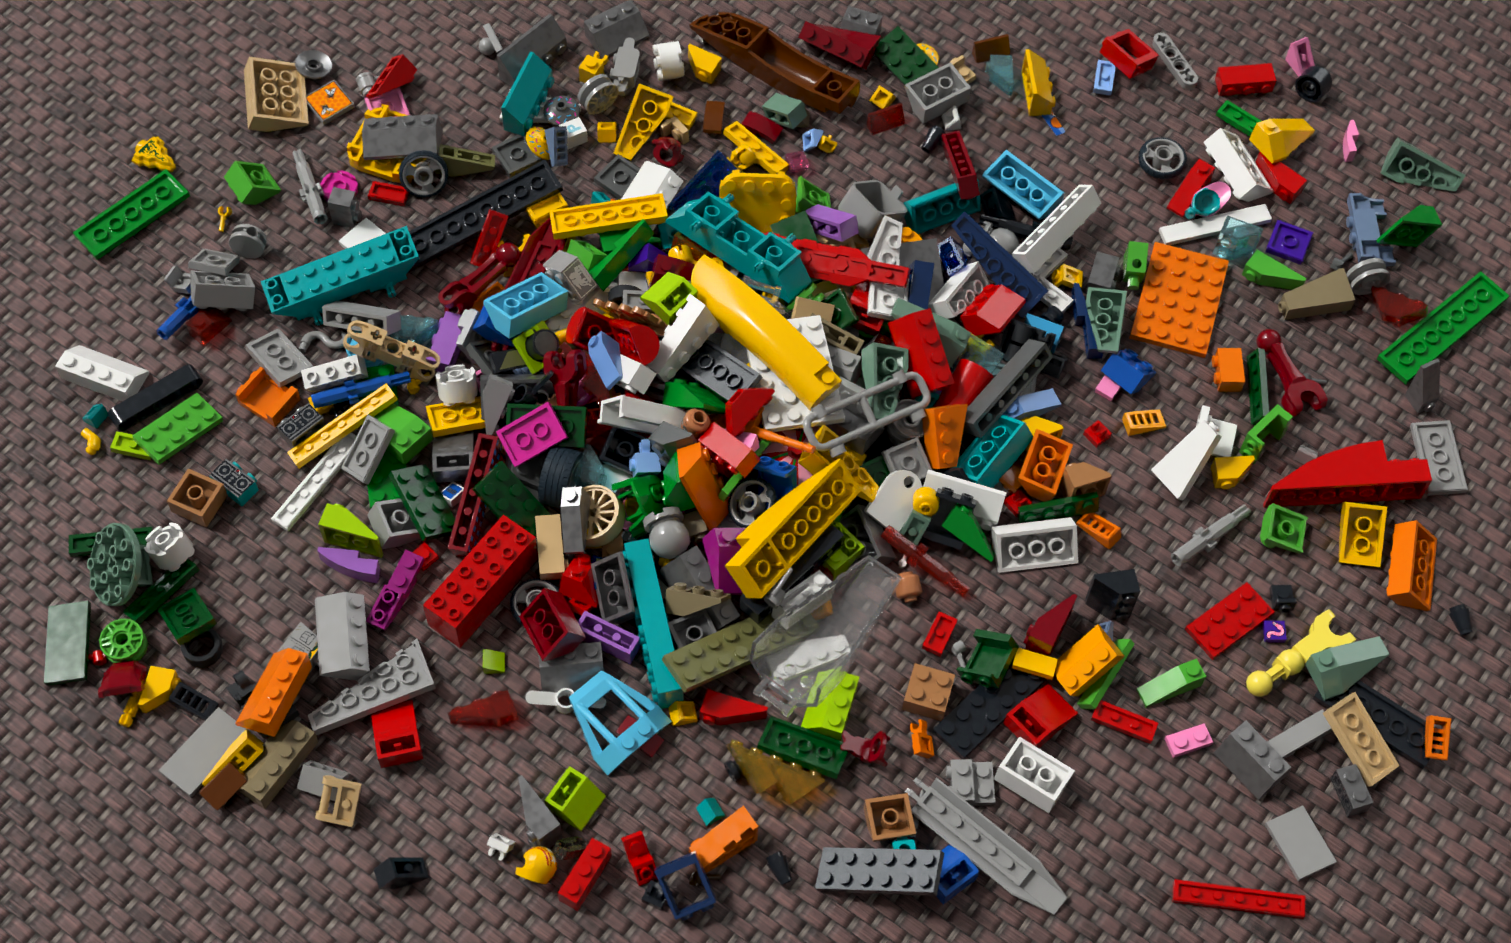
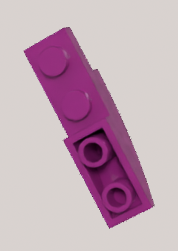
M405 549L388 584L383 586L366 620L367 623L386 630L418 580L416 577L425 561L424 557Z

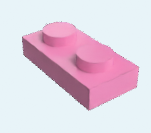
M1205 723L1165 737V742L1173 758L1213 744Z

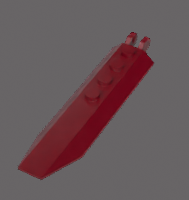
M550 218L529 236L504 290L542 272L545 274L546 269L543 264L558 250L563 251L567 238L554 240ZM492 342L491 350L497 352L501 344ZM504 345L502 350L512 349V346Z

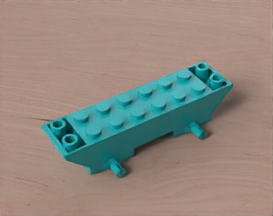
M707 192L700 199L688 201L666 219L665 223L787 303L794 300L812 282L800 258L801 251L792 245L797 239L795 234L791 233L787 238H781L772 232L765 235L740 219L738 217L739 211L729 204L734 201V196L731 193L724 198H719Z
M405 226L263 280L261 284L273 315L293 316L298 320L313 317L315 324L319 326V322L321 325L323 324L321 313H323L322 306L336 300L339 301L367 289L370 292L386 289L390 298L395 297L396 292L393 286L407 279L406 274L418 261L419 256L408 227Z

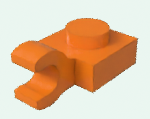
M919 719V727L917 724L910 723V731L914 733L911 735L914 755L924 758L935 756L932 736L927 735V722Z

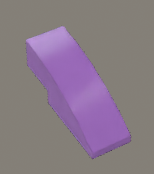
M318 547L317 551L320 560L329 567L354 579L378 583L380 574L378 560L363 559L358 550Z

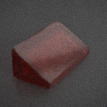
M902 103L869 113L867 116V127L872 135L905 124Z

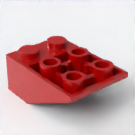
M868 281L856 285L851 296L850 303L860 320L852 327L875 336L880 332L885 319L867 316Z
M1048 684L1021 701L1007 713L1004 725L1017 738L1021 737L1037 748H1040L1076 717L1078 712Z
M413 700L400 702L371 714L376 752L381 768L423 759Z

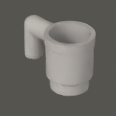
M370 72L361 73L356 77V83L364 98L379 78V76H374Z

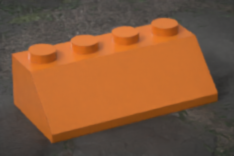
M698 442L677 449L679 479L709 531H711L728 515V499L730 497L728 496L724 502L718 498L722 488L725 486V481L722 476L718 475L716 464L714 462L711 463L709 451L704 449L701 443Z
M1417 520L1395 524L1392 535L1393 546L1390 553L1391 564L1388 571L1387 596L1397 605L1429 611L1431 609L1437 538Z
M286 648L273 654L235 723L236 726L275 737L312 668L307 653Z

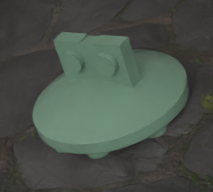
M111 523L104 527L101 532H97L91 558L87 561V568L90 570L91 578L90 588L94 590L96 596L103 604L107 606L124 605L132 597L137 587L153 585L149 565L150 558L144 549L146 545H139L134 531L123 523Z

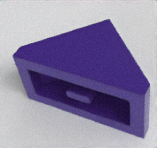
M648 243L629 262L628 271H652L656 256L658 254L668 256V254Z

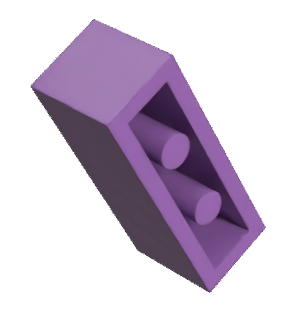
M819 204L806 210L815 234L842 242L859 233L856 215Z
M446 311L444 317H441L439 320L437 334H434L432 337L431 350L435 351L440 357V364L435 369L437 372L442 373L445 371V367L455 365L461 351L456 345L457 338L461 333L457 326L459 318L462 316L460 314ZM426 358V361L431 365L436 364L435 358Z
M584 611L578 621L586 636L583 640L584 642H601L602 651L629 664L632 663L641 648L640 637L587 611Z

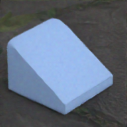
M813 128L803 134L804 152L817 147L824 130Z

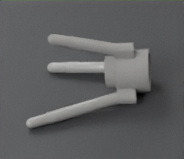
M789 568L776 586L775 584L765 594L764 601L775 609L778 606L783 608L787 602L809 587V583L804 584L784 599L785 592L781 587L793 571L792 568Z

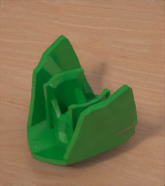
M655 475L637 476L611 484L613 491L629 485L632 487L621 493L618 498L621 499L625 496L631 498L634 496L637 499L639 507L636 513L626 518L627 521L634 523L629 527V531L635 539L647 532L644 529L643 519L648 514L654 512V515L664 512L663 508H665L662 496L665 495V491L663 490L661 480Z

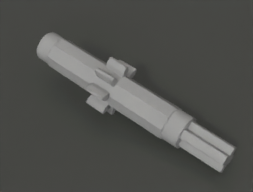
M302 149L294 150L293 156L296 162V170L303 188L299 189L300 196L303 202L307 201L314 222L316 224H323L327 221V215L320 197L324 195L320 183H315L309 163L306 162Z
M1243 504L1234 512L1222 517L1208 528L1203 529L1201 526L1194 531L1195 534L1192 535L1193 538L1171 554V560L1175 565L1181 566L1203 550H1206L1207 553L1215 548L1216 541L1237 526L1241 520L1249 515L1251 510Z

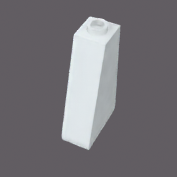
M1203 420L1151 469L1179 500L1183 501L1222 438L1218 433L1220 429L1212 421L1209 423Z

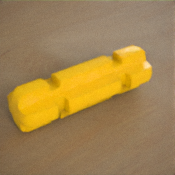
M142 691L132 692L133 696L129 698L123 711L124 714L119 719L120 725L124 727L131 726L133 722L132 717H135L139 709L138 703Z

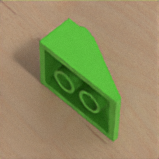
M394 403L374 416V418L395 430L386 450L403 465L408 463L433 440L431 427L418 416Z

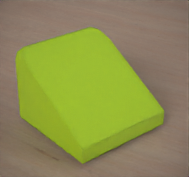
M483 649L484 674L505 673L504 652Z

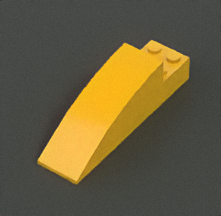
M837 459L795 487L735 538L741 549L725 567L746 598H763L861 492L842 459Z

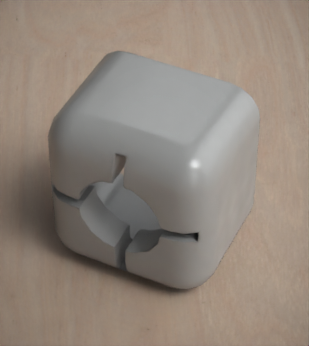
M878 180L854 182L838 206L839 211L856 215L858 235L865 239L875 238L885 215L901 222L908 211L907 207L899 200L903 191L897 185L890 191L886 185Z

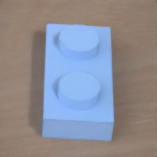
M1098 60L1093 93L1111 96L1116 66L1110 61Z

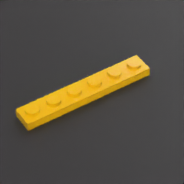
M386 383L287 453L300 469L363 425L367 415L376 416L396 402L398 398Z

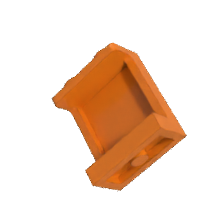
M262 367L254 371L248 381L241 385L235 394L241 406L274 427L301 400L298 389L293 386L290 388L286 386L279 387Z

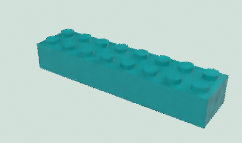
M649 539L624 543V551L622 552L635 608V624L639 631L640 646L643 648L644 664L647 666L648 682L651 684L652 699L661 709L669 708L675 701H683V690L662 661L664 655L674 651Z

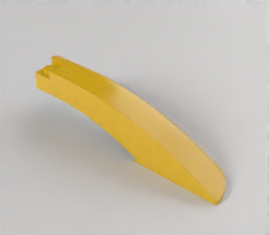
M705 254L697 261L691 275V284L698 290L697 299L707 306L720 324L719 327L726 334L732 336L762 361L809 410L817 406L840 387L842 380L828 366L829 362L766 300Z

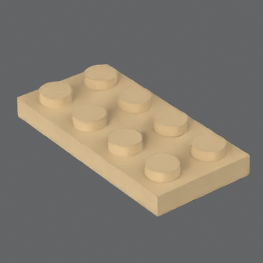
M1356 692L1349 694L1323 712L1324 717L1353 765H1357L1366 787L1373 786L1399 767L1398 762Z

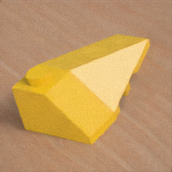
M639 84L613 154H619L623 158L632 160L667 116L674 96Z
M1267 119L1256 123L1249 140L1273 164L1286 159L1315 130L1304 119Z
M826 425L821 426L815 434L818 442L822 444L839 437ZM815 450L814 454L802 452L798 463L813 475L837 459H842L861 489L857 496L871 503L875 500L879 486L865 468H860L854 461L855 456L852 452L848 453L846 451L834 458L831 457L829 450L824 452Z

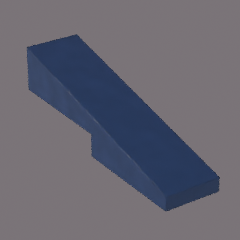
M1074 283L1071 297L1074 300L1072 304L1075 326H1083L1086 359H1102L1104 352H1098L1086 307V300L1079 283Z

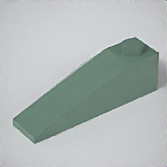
M873 342L862 349V372L866 390L893 379L892 374L900 370L907 373V348ZM903 383L868 398L876 420L895 412L898 403L897 397L903 387Z
M1380 636L1331 647L1311 654L1305 666L1321 696L1326 701L1344 694L1353 684L1389 656V652Z

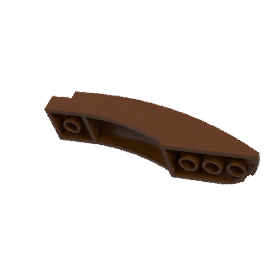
M718 12V15L710 17L707 14L690 24V28L742 69L776 90L794 99L801 100L804 104L825 113L830 109L840 114L847 106L852 108L858 98L860 80L831 69L808 57L771 32L769 27L730 12Z

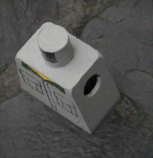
M300 622L277 652L291 648L307 653L312 664L311 672L316 665L319 666L317 635Z

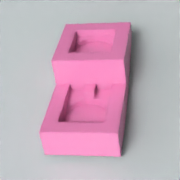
M1350 120L1343 139L1345 162L1353 161L1357 152L1355 143L1359 133L1354 120Z

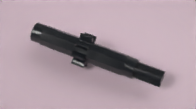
M983 214L980 215L978 222L979 225H983L984 221L993 223L992 228L1008 229L1015 236L1025 239L1041 224L1033 221L1032 225ZM1073 236L1069 237L1060 248L1070 250Z

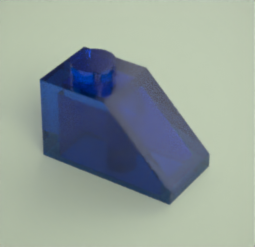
M950 236L938 244L939 256L950 277L967 266V257L961 245L953 237Z

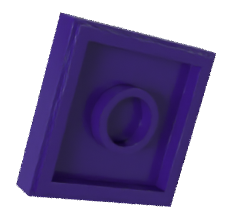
M1277 220L1265 252L1301 265L1313 232Z

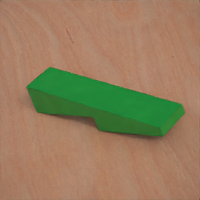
M644 219L614 243L616 248L588 271L603 292L653 236L654 232Z

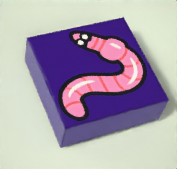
M1263 621L1264 642H1286L1285 621Z

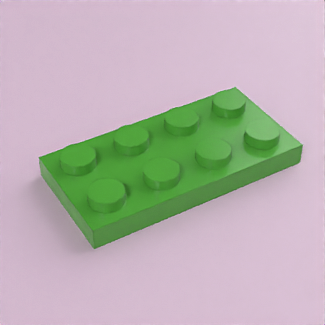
M195 393L132 436L133 440L160 465L223 422V418L198 393Z

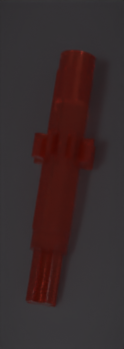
M890 525L882 533L881 537L909 558L906 563L913 568L918 565L962 597L970 589L954 576L955 574L949 571V569L926 553L929 548L924 544L920 543L917 546Z

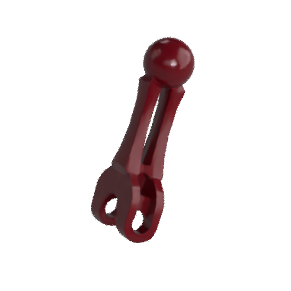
M503 243L497 248L496 253H492L471 274L459 281L449 283L438 295L441 305L445 307L444 312H451L454 308L458 307L459 309L456 314L462 315L465 309L470 310L473 307L474 301L479 298L482 292L494 280L507 272L508 267L516 265L521 255L519 248L513 243ZM493 267H495V268H494L492 271H490L484 278H482L480 281H478V280H479L482 276H484L490 269H492ZM447 295H452L450 300H444Z
M1273 329L1261 331L1257 336L1256 344L1258 348L1265 350L1266 358L1272 363L1281 379L1285 391L1281 399L1284 409L1292 416H1297L1303 409L1302 401L1308 402L1316 410L1325 408L1328 399L1322 386L1314 380L1306 379L1296 368L1284 348L1280 334Z
M579 349L570 351L567 354L566 365H564L562 355L559 352L548 351L543 358L544 374L546 375L550 370L554 372L549 380L553 383L558 406H577L579 381L587 371L585 353ZM567 447L574 450L579 449V447Z

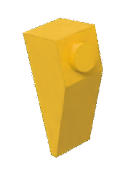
M246 729L229 746L203 780L202 784L206 786L229 762L244 771L263 752V742Z

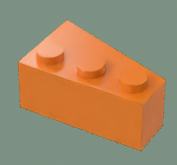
M954 404L924 409L927 415L922 418L925 453L932 469L957 467L968 404Z
M743 805L705 836L694 840L690 844L689 853L697 852L707 874L758 840V825Z

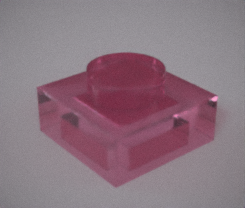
M804 151L785 155V160L789 164L791 173L809 169L810 164Z

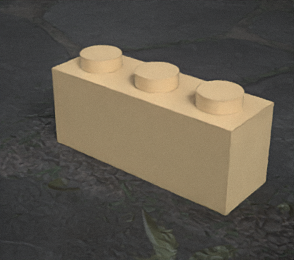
M560 514L535 516L540 580L561 579L562 574L568 567V559H564L563 556L564 545Z

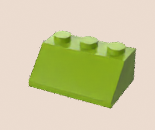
M842 671L818 673L801 727L841 741L842 732L845 729L858 688L859 676Z

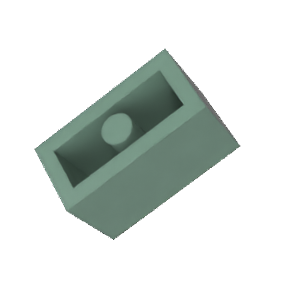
M775 93L762 105L765 116L768 119L791 129H794L807 116L805 105L801 100Z

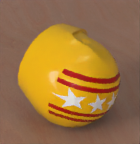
M543 846L532 847L523 855L525 865L522 868L516 867L515 874L522 878L540 884H547L556 872L557 860L550 849Z

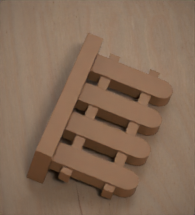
M594 299L593 305L614 317L613 319L621 318L647 326L658 337L664 338V331L668 325L658 315L651 314L637 306L631 308L622 303L619 306L611 301L606 303L600 299Z

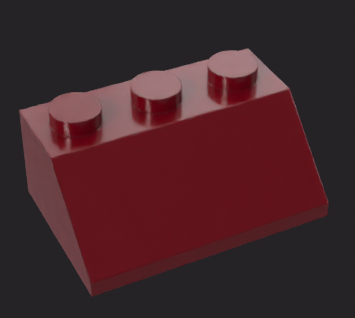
M543 588L519 616L544 662L573 652L586 638L563 594L557 591Z

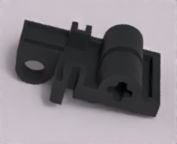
M1012 319L1005 328L996 355L1003 357L1009 362L1028 339L1045 342L1051 352L1056 334H1046L1044 330ZM1051 353L1053 358L1040 372L1060 379L1068 359Z
M241 670L233 675L235 683L227 687V690L241 710H243L257 683L252 685L246 674ZM293 704L280 728L300 715ZM257 732L259 735L262 736L263 739H264L265 737L269 736V735H266V734Z

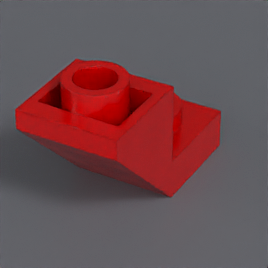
M640 830L622 837L624 850L638 885L640 886L650 882V880L658 879L654 871L656 866L649 853L643 832Z

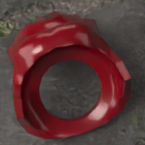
M661 137L652 140V143L656 144L653 155L661 164L676 166L683 160L684 155L681 154L682 146L679 141L671 137ZM662 149H671L673 151V157L670 161L666 162L661 158L660 153Z
M845 730L842 732L843 744L840 747L842 751L851 753L865 763H876L884 767L888 766L884 759L886 742L891 738L885 732L879 731L872 739H863L859 736L854 737Z

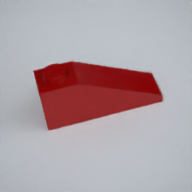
M404 54L392 57L366 97L370 99L404 84L411 83L418 69Z
M1259 151L1255 163L1274 190V193L1281 200L1291 204L1303 191L1307 179L1280 161L1272 164Z
M1199 158L1169 202L1167 209L1183 217L1185 210L1192 206L1194 194L1210 183L1215 167Z
M707 689L700 710V720H703L708 725L716 724L720 726L766 719L768 715V707L709 689Z

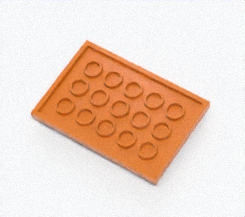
M1155 242L1130 339L1205 358L1229 261Z

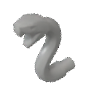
M341 330L342 339L333 341L321 331L308 332L302 337L298 350L305 353L311 341L316 338L321 339L329 348L344 347L343 339L348 333Z

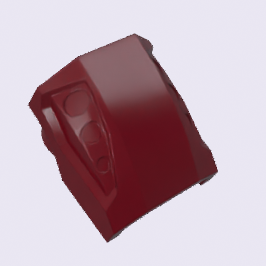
M135 660L113 663L104 673L101 686L98 688L99 698L143 691L148 675L147 667Z

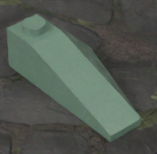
M1398 137L1387 153L1380 172L1399 183L1428 186L1455 192L1466 176Z
M1088 287L1086 307L1098 352L1118 354L1127 291Z
M898 298L890 315L896 320L925 309ZM932 312L949 367L951 368L966 348L971 333L956 322Z

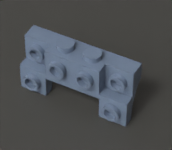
M1349 193L1347 204L1350 216L1346 219V226L1350 229L1349 242L1353 245V250L1357 252L1358 263L1367 259L1379 258L1385 262L1386 266H1394L1396 260L1393 258V246H1381L1376 241L1380 237L1377 219H1385L1387 215L1383 207L1384 199H1372L1361 193Z

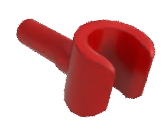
M96 650L93 654H88V660H93L94 665L106 664V655L100 650Z

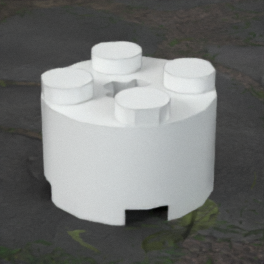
M679 41L652 45L654 56L656 55V58L653 59L655 70L659 69L657 70L658 81L683 77L684 63L681 59L680 53L682 52Z
M452 365L445 367L444 372L438 371L436 373L438 395L445 406H452L455 403L462 402L470 404L475 401V397L478 394L476 372L473 367L465 369V365Z
M169 523L170 526L164 528L158 526L150 532L145 539L147 545L144 549L160 569L173 572L177 571L180 565L194 554L195 549L193 548V543L181 527L176 523Z

